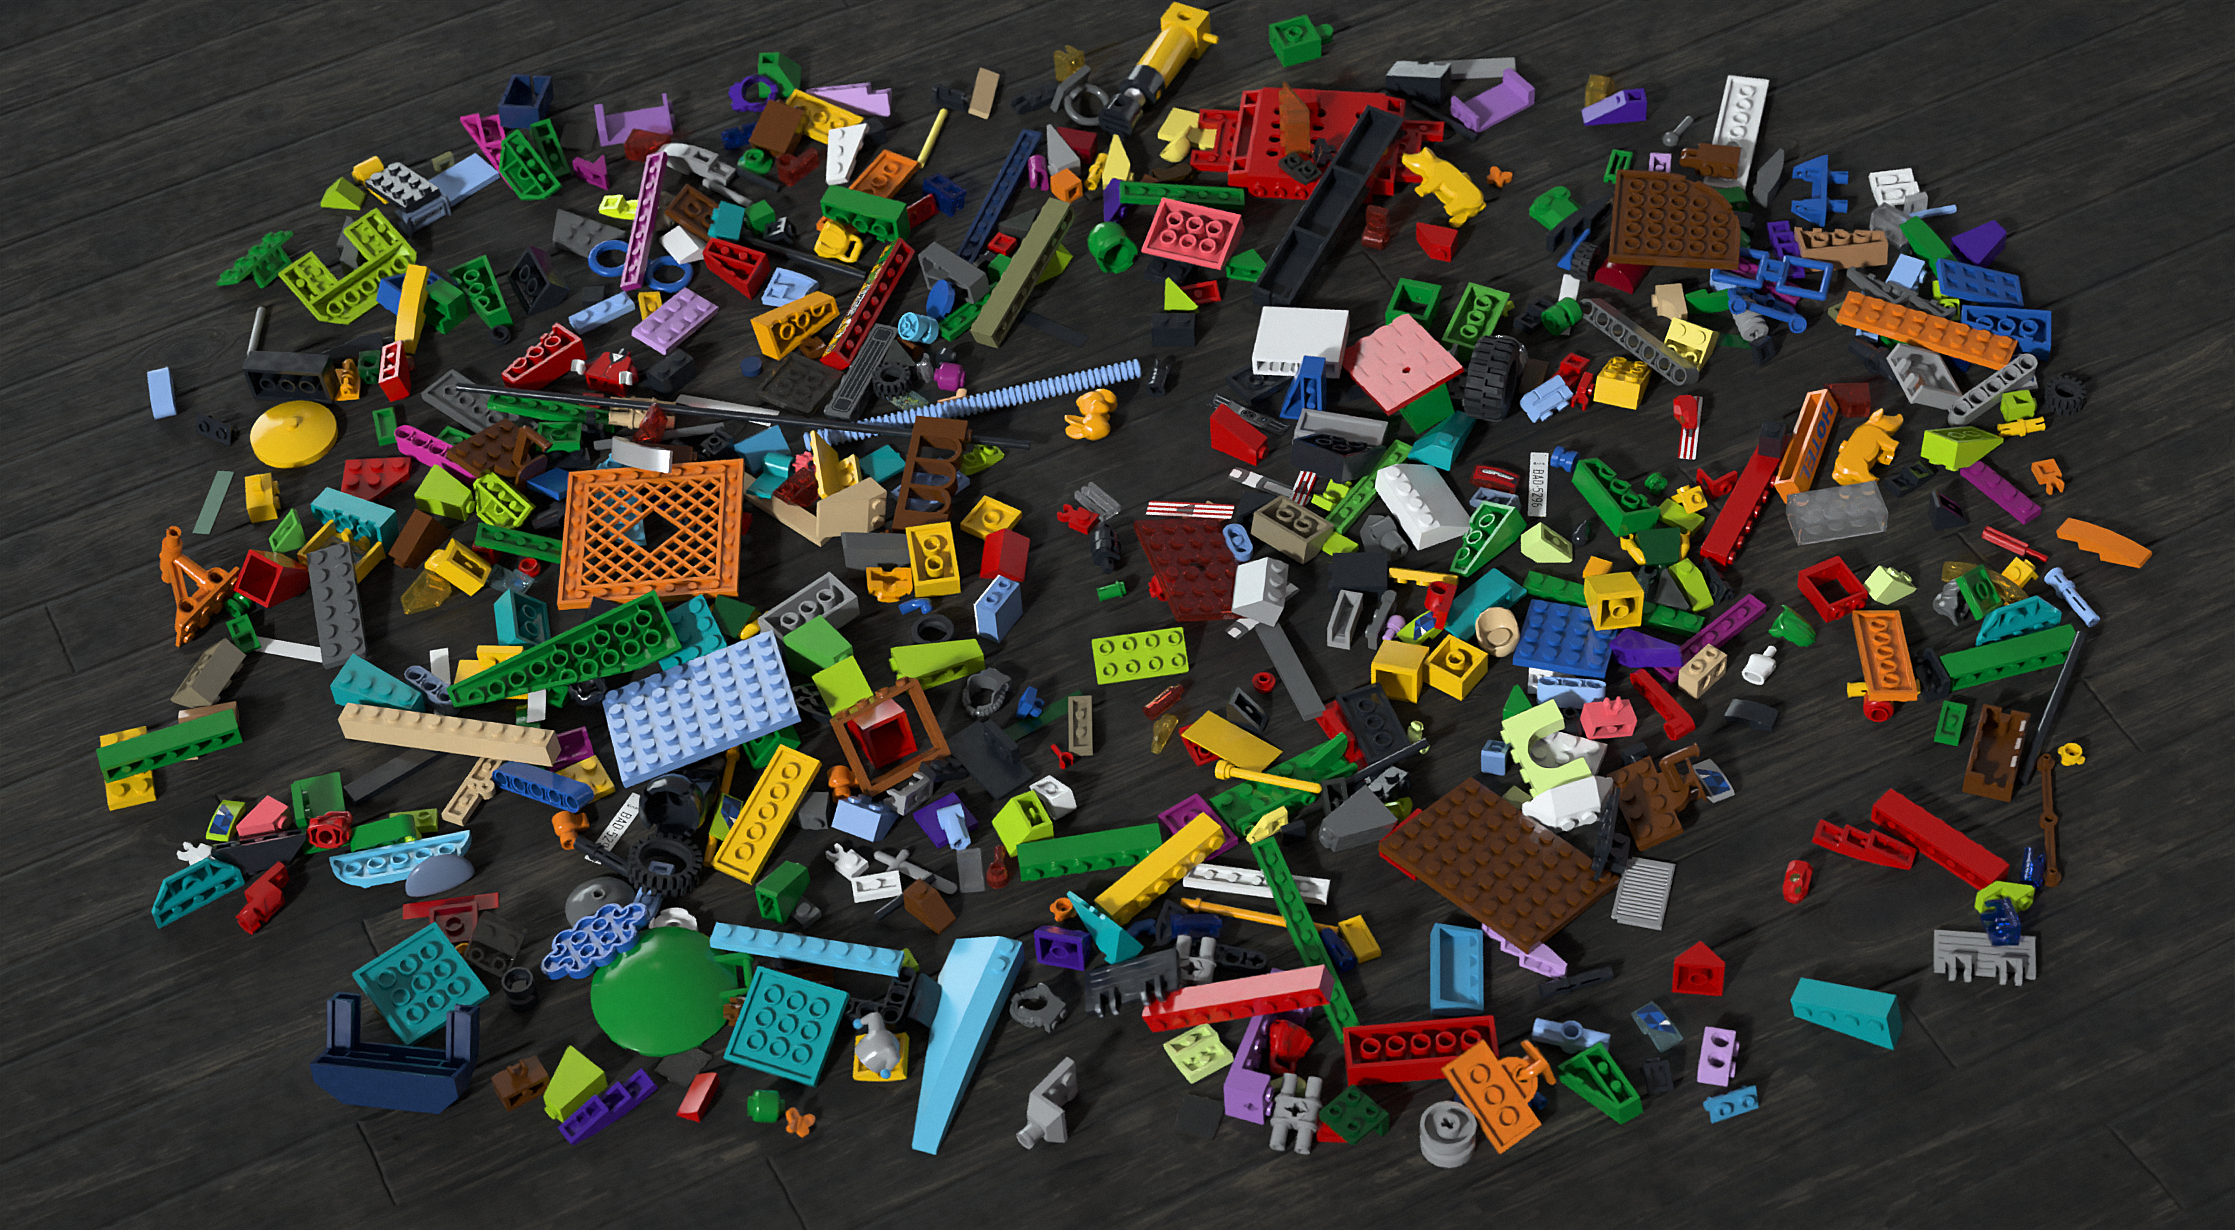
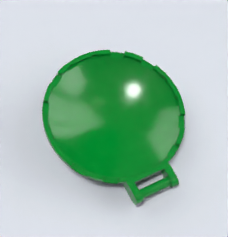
M664 926L638 932L640 937L635 947L627 952L618 953L616 959L611 964L597 967L591 985V1004L595 1019L600 1028L610 1036L613 1042L624 1049L629 1048L645 1056L666 1057L694 1050V1048L702 1046L704 1041L713 1035L716 1036L728 1022L726 1018H723V1005L730 1002V997L739 998L747 996L754 977L753 963L755 960L754 954L744 952L727 954L724 949L712 948L709 942L711 938L695 930ZM743 966L746 988L738 989L736 967Z

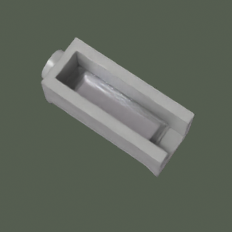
M1340 590L1327 627V646L1350 650L1351 640L1361 611H1363V593Z

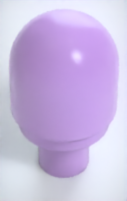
M1393 615L1388 619L1384 628L1383 640L1397 638L1396 634L1406 626L1405 619L1402 616Z

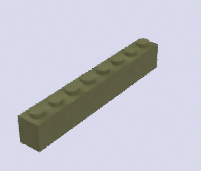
M1049 198L1042 207L1041 213L1036 221L1033 222L1029 233L1022 240L1020 248L1012 257L1011 263L1006 271L1003 272L999 283L992 290L990 298L982 307L976 321L972 324L970 331L977 343L994 348L1000 346L1077 216L1071 203Z

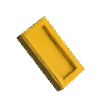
M1361 915L1339 922V930L1358 963L1381 956V949Z

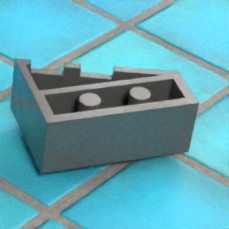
M933 242L918 255L928 290H931L939 280L949 281L953 284L951 288L955 291V298L975 304L990 291L985 272L936 242Z

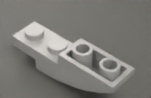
M663 144L656 152L665 151L669 155L667 166L688 176L693 171L720 185L726 186L735 175L736 169L718 161V154L699 147L685 144Z

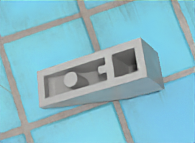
M1047 125L1049 161L1047 170L1049 175L1053 176L1066 168L1076 176L1081 175L1080 159L1052 125Z

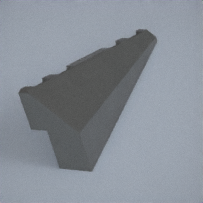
M1854 266L1850 267L1847 271L1846 276L1869 297L1882 299L1883 301L1902 305L1913 310L1923 311L1947 320H1951L1956 313V309L1953 307L1947 309L1938 305V301L1934 299L1931 302L1919 297V293L1890 281H1887V283L1879 281L1871 273L1868 276L1856 271Z

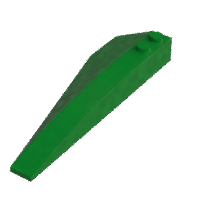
M653 590L449 686L446 690L454 708L459 709L642 669L682 650V646L659 596Z

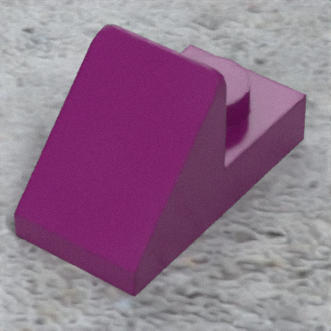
M604 155L594 164L579 157L573 161L574 172L577 178L605 190L610 189Z

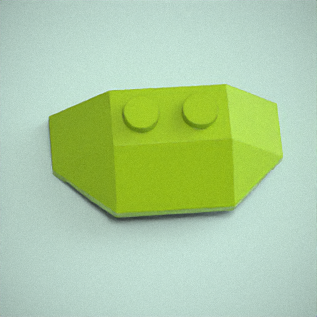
M494 471L480 479H476L473 483L474 490L476 491V513L486 524L514 530L523 525L536 508L519 490Z

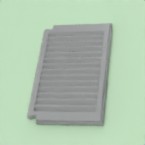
M1632 857V860L1627 859L1625 872L1620 877L1611 918L1618 919L1617 923L1661 930L1676 864Z

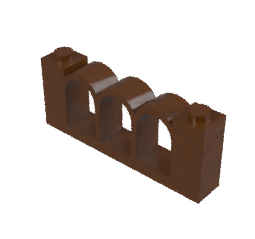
M916 415L892 524L893 534H906L907 527L950 522L953 515L951 498L958 490L956 472L963 465V451H966L967 444L972 441V430H969L968 421ZM923 447L950 449L956 452L952 458L946 460L921 458ZM917 472L944 475L951 478L948 483L942 486L915 484ZM912 499L938 501L945 504L944 508L937 512L909 510ZM950 523V524H951V530H952V533H953V523Z

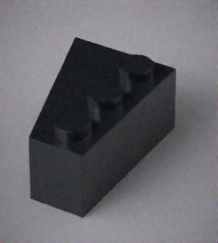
M1397 61L1386 74V91L1441 108L1451 95L1452 63L1436 65L1435 62H1429L1428 65L1413 61Z

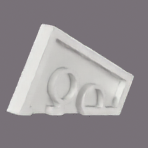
M867 123L829 130L826 173L828 185L849 181L856 164L855 157L858 150L862 149L863 137L870 128Z

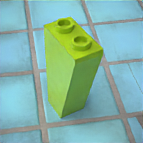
M976 639L891 648L892 658L889 659L891 670L893 672L896 671L898 674L896 675L897 680L905 676L918 679L922 690L985 670L984 655Z

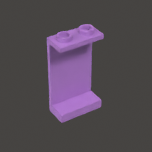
M1509 67L1503 70L1502 84L1465 103L1461 102L1456 96L1451 97V113L1463 122L1467 128L1478 134L1533 105L1535 101V88Z
M666 93L662 94L664 106L606 116L604 115L602 104L594 105L601 146L673 135L672 126H676L674 114H670L674 113L672 101H667Z

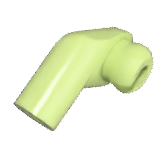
M1413 721L1407 729V738L1410 744L1422 738L1423 725L1419 721ZM1430 745L1419 752L1425 754L1429 750Z

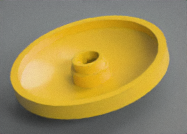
M291 401L277 405L261 415L251 430L250 440L255 455L265 464L284 469L299 468L316 462L332 449L337 440L338 428L334 415L325 406L312 401Z

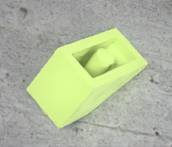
M1541 522L1521 535V552L1537 563L1571 562L1573 560L1572 543Z

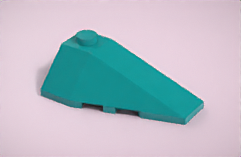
M1069 890L1067 896L1098 948L1106 954L1104 960L1113 965L1135 959L1144 946L1107 916L1101 914Z

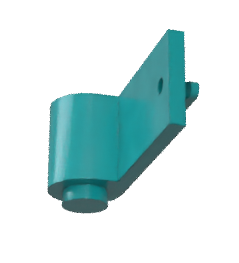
M772 452L763 456L761 461L763 474L746 490V494L758 496L759 500L764 498L771 499L793 477L795 466H792V464L796 461L795 457Z

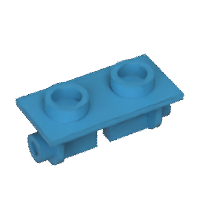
M1744 1085L1740 1089L1728 1092L1727 1095L1722 1094L1713 1098L1708 1097L1707 1101L1703 1102L1706 1111H1710L1711 1123L1759 1108L1756 1086L1747 1087Z

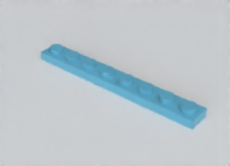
M716 922L709 941L712 948L896 977L899 976L905 958L904 951Z

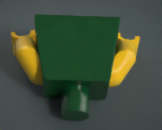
M1680 527L1637 531L1635 541L1633 534H1629L1630 539L1620 537L1621 548L1627 550L1637 564L1643 566L1645 572L1656 571L1658 582L1660 581L1662 571L1667 569L1669 572V567L1684 560L1690 549V531L1687 530V534H1681Z
M717 595L710 609L728 646L730 642L738 643L739 641L747 640L761 631L758 618L762 614L756 607L730 599L729 597Z

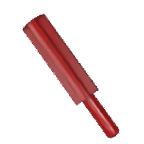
M1986 526L1982 533L1983 539L2024 557L2027 554L2042 562L2048 561V556L2030 549L2029 544L1992 527Z

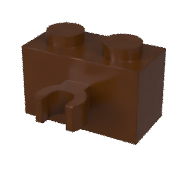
M536 1055L528 1059H521L518 1064L512 1067L508 1066L507 1070H502L497 1075L491 1077L494 1090L507 1112L545 1094L550 1084L549 1075Z

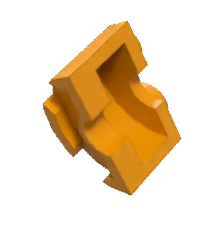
M866 567L868 592L878 597V601L887 603L897 602L899 597L906 593L908 595L911 593L913 588L911 568L895 567L891 572H885L882 570V567Z

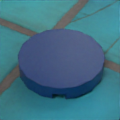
M945 280L937 281L931 289L927 300V316L933 317L937 322H941L946 318L943 316L946 313L949 314L955 299V291L951 288L953 284Z

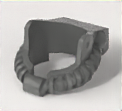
M991 667L982 670L980 674L970 676L962 694V704L965 708V713L975 718L976 716H987L996 712L1002 706L1006 692L1010 691L1013 687L1011 677ZM981 688L994 690L991 703L978 706L977 709L971 706L970 698L975 693L981 692Z
M1039 983L1037 988L1026 989L1025 992L1022 991L1020 994L1015 993L1009 1001L1011 1004L1010 1014L1015 1021L1027 1027H1035L1036 1025L1041 1028L1045 1026V1031L1049 1033L1058 1027L1060 1020L1064 1019L1068 1013L1066 1004L1062 1002L1061 997H1056L1048 986L1043 983ZM1032 998L1040 999L1047 1004L1046 1007L1037 1011L1028 1010L1022 1006L1018 1009V1005L1022 1000L1025 1001Z

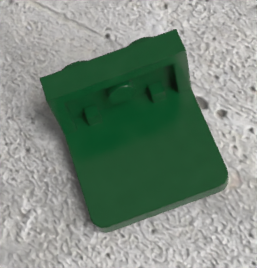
M1354 1084L1319 1112V1118L1350 1145H1356L1373 1130L1381 1137L1389 1132V1113Z

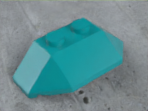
M2037 595L1995 609L1985 616L1976 639L1975 648L1992 642H2000L2060 626L2062 613Z
M206 857L163 879L151 911L157 927L160 929L245 885L241 871L237 866Z

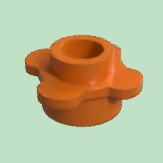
M1059 898L1050 905V911L1054 912L1057 922H1064V920L1070 917L1074 918L1078 914L1068 898Z

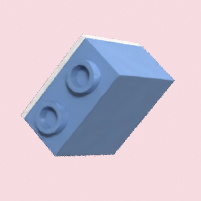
M998 575L976 601L974 611L977 634L999 644L1021 617L1023 610L1019 583Z

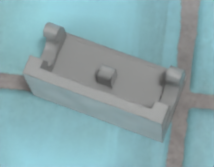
M916 771L913 773L915 778L920 779L918 782L912 780L908 786L900 791L889 789L887 793L892 796L885 798L883 804L888 805L890 809L904 816L932 797L934 782L922 772Z

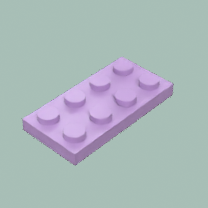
M685 287L633 328L632 336L663 355H667L718 313V306Z

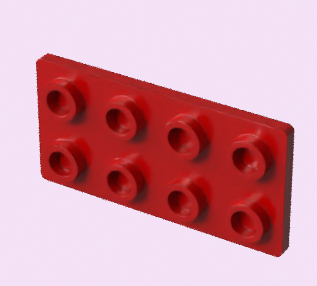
M1336 700L1324 705L1326 710L1322 712L1323 716L1317 717L1315 720L1330 740L1341 732L1347 736L1348 743L1343 756L1350 764L1355 762L1358 766V771L1368 767Z

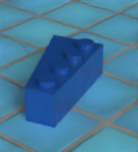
M1962 306L1960 323L1966 324L1970 328L1987 330L1992 334L2007 336L2017 340L2018 343L2014 353L2031 354L2036 359L2048 362L2051 348V311Z

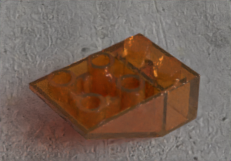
M1283 82V90L1279 91V103H1283L1279 104L1280 132H1285V134H1281V146H1285V155L1293 151L1297 154H1310L1309 108L1286 82Z

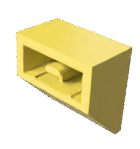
M1673 317L1664 344L1693 364L1700 372L1712 355L1720 333Z

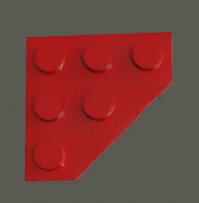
M411 457L346 460L341 492L370 502L375 499L380 500L392 492V487L399 482L404 483L410 479Z

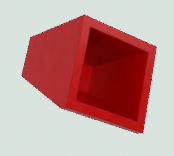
M249 549L233 590L266 608H271L307 590L310 583L309 569L281 553Z
M892 699L847 722L849 731L875 769L917 751L906 712Z

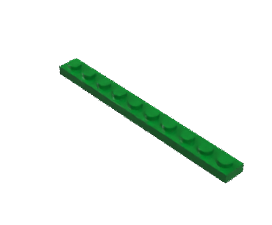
M1274 836L1252 843L1251 849L1305 968L1325 965L1335 980L1330 1004L1322 1006L1339 1043L1342 1044L1343 1028L1360 1026L1358 1019Z

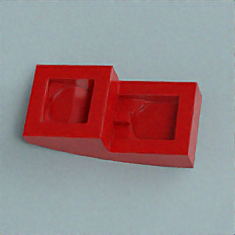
M1570 353L1561 361L1560 369L1550 379L1560 375L1565 385L1572 390L1584 374L1590 360Z

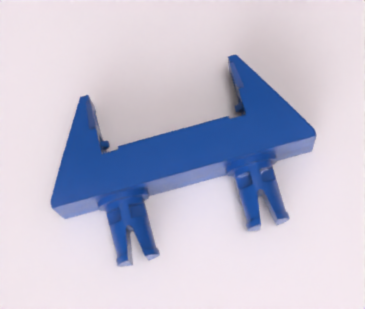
M1828 155L1814 158L1793 167V179L1799 178L1812 182V199H1804V201L1792 200L1791 212L1825 228V218L1828 212L1847 213L1848 200H1830L1827 197L1828 183L1847 185L1848 171H1829Z

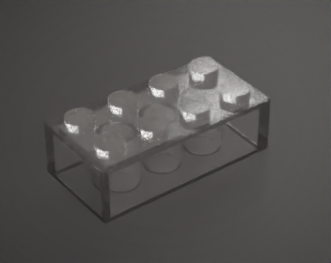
M1876 481L1787 495L1786 515L1798 546L1886 531L1888 510Z

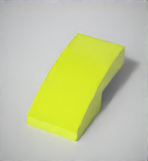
M623 195L604 196L599 212L615 218L634 220L638 200L626 201Z

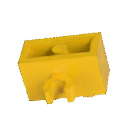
M271 473L245 477L246 503L251 523L278 519L277 510L281 509V505L276 494L280 493L277 481H273Z

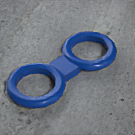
M609 240L597 244L589 253V267L595 273L604 277L622 276L625 263L619 267L608 268L601 266L597 262V258L601 253L612 249L622 250L627 254L629 243L621 240ZM671 255L663 256L655 260H647L644 280L651 289L657 292L673 293L682 290L692 282L694 271L689 262L679 265ZM666 265H676L685 271L684 277L681 280L670 284L656 281L653 275L658 268Z

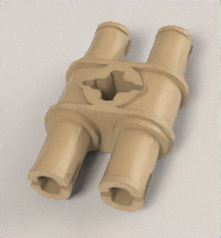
M635 396L631 398L611 397L613 399L676 405V402L657 401L655 397H652V399L636 398ZM610 407L608 425L628 426L630 429H650V431L654 430V428L674 430L675 414ZM612 410L625 411V412H612Z

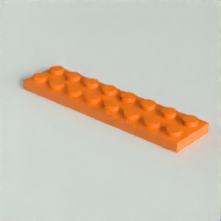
M1852 291L1848 292L1836 320L1837 323L1998 371L2010 363L2018 343L2017 340L2007 336H1999L1987 330L1970 328L1966 324L1950 321L1943 317L1933 316L1923 311L1913 310L1902 305H1896Z

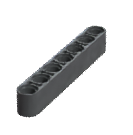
M1601 298L1581 300L1579 306L1583 318L1676 385H1689L1698 381L1699 371L1693 364Z

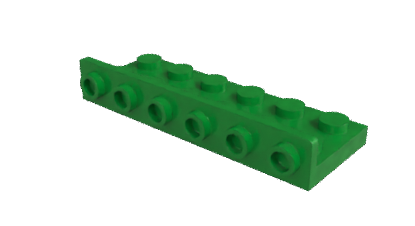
M1328 740L1264 773L1321 785V781L1340 777L1346 778L1358 772V766L1355 762L1350 764L1342 755L1335 764L1327 769L1318 771L1311 768L1306 762L1331 741ZM1247 780L1209 799V802L1219 818L1239 839L1243 836H1248L1264 815L1282 806L1285 807L1288 815H1290L1294 811L1320 799L1321 792L1313 793Z

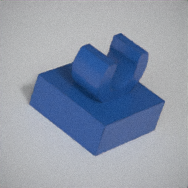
M1029 686L1019 700L1016 712L1017 717L1024 719L1028 713L1034 717L1040 715L1042 712L1040 708L1044 701L1036 697L1037 689Z

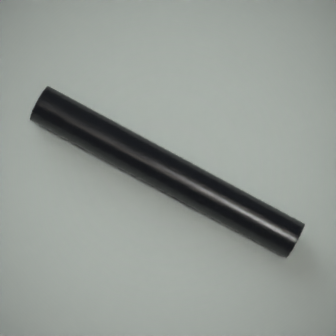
M929 873L922 878L929 885L937 880L933 873ZM903 893L874 913L875 918L880 921L903 905Z

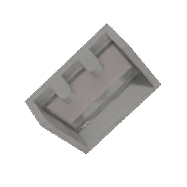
M1898 343L1886 358L1911 404L1919 403L1944 410L1948 409L1950 412L1952 403L1963 396L1938 352Z

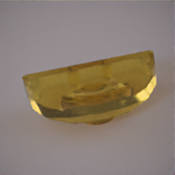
M1166 713L1160 720L1155 722L1151 752L1161 753L1178 723L1177 716Z

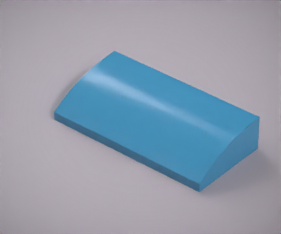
M1435 923L1430 934V1014L1467 1016L1483 1013V930Z

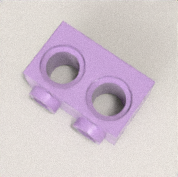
M1705 1027L1697 1082L1728 1086L1729 1077H1734L1736 1062H1732V1057H1737L1740 1042L1735 1041L1736 1031Z

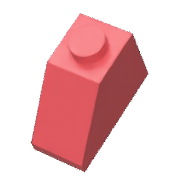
M267 795L236 828L240 840L283 832L290 826L293 819L288 806Z

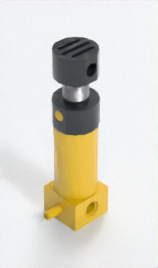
M1177 2L1172 3L1161 18L1162 32L1136 66L1130 70L1120 83V93L1113 95L1099 112V124L1108 135L1112 137L1118 135L1119 139L1128 138L1143 120V111H1149L1154 107L1189 57L1199 60L1211 43L1217 44L1219 42V36L1210 34L1209 12Z

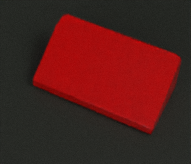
M1217 280L1179 287L1196 305L1221 301Z
M717 1073L696 1075L677 1112L678 1117L696 1122L701 1121L720 1083Z

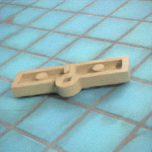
M480 757L442 812L443 820L464 826L482 799H490L495 795L496 789L493 783L492 772L507 762V760Z

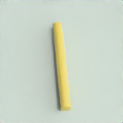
M946 109L940 110L917 160L919 168L924 167L948 114Z

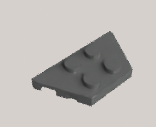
M560 209L557 211L553 235L554 247L588 258L590 251L597 244L617 239L623 241L627 238L626 231Z

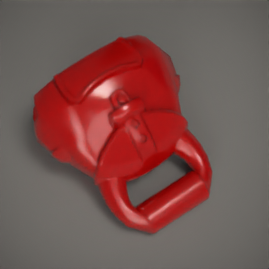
M329 811L324 816H317V818L311 819L310 826L307 829L309 842L316 845V847L324 849L341 848L351 837L352 829L350 825L353 821V815L349 811Z
M1275 1019L1269 1028V1041L1271 1045L1269 1047L1271 1050L1269 1055L1270 1070L1283 1077L1284 1073L1295 1074L1298 1059L1305 1055L1313 1042L1310 1033L1292 1022ZM1276 1058L1288 1063L1289 1069L1276 1063Z

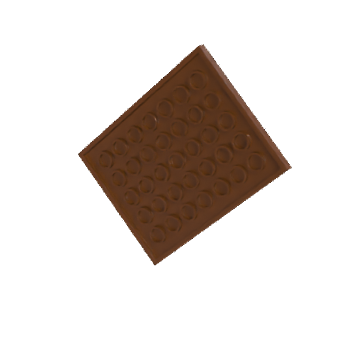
M1469 777L1382 840L1378 846L1380 852L1527 955L1615 888L1620 879L1609 870L1603 868L1599 880H1593L1595 872L1591 870L1593 859L1531 817L1524 815L1521 810L1472 777Z

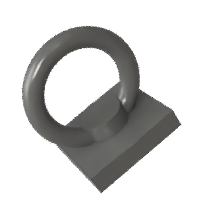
M1084 65L1058 85L1050 108L1057 113L1065 106L1068 115L1077 123L1086 126L1099 125L1098 116L1095 118L1083 117L1075 111L1072 103L1081 98L1084 92L1097 95L1102 100L1104 106L1110 99L1101 88L1092 84H1086L1091 69Z

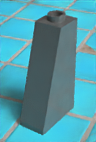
M841 533L848 579L867 576L866 567H882V570L885 572H891L895 567L911 568L906 534Z

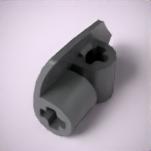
M1368 516L1360 530L1365 552H1387V563L1403 557L1408 551V545L1398 534L1397 528L1390 516Z

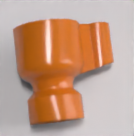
M834 766L827 771L828 786L832 790L833 802L838 804L840 799H846L851 796L850 788L860 787L853 771H850L846 766Z
M562 811L552 818L555 833L560 837L562 848L565 850L574 849L573 843L578 837L576 832L585 831L590 827L586 813L575 815L573 812Z

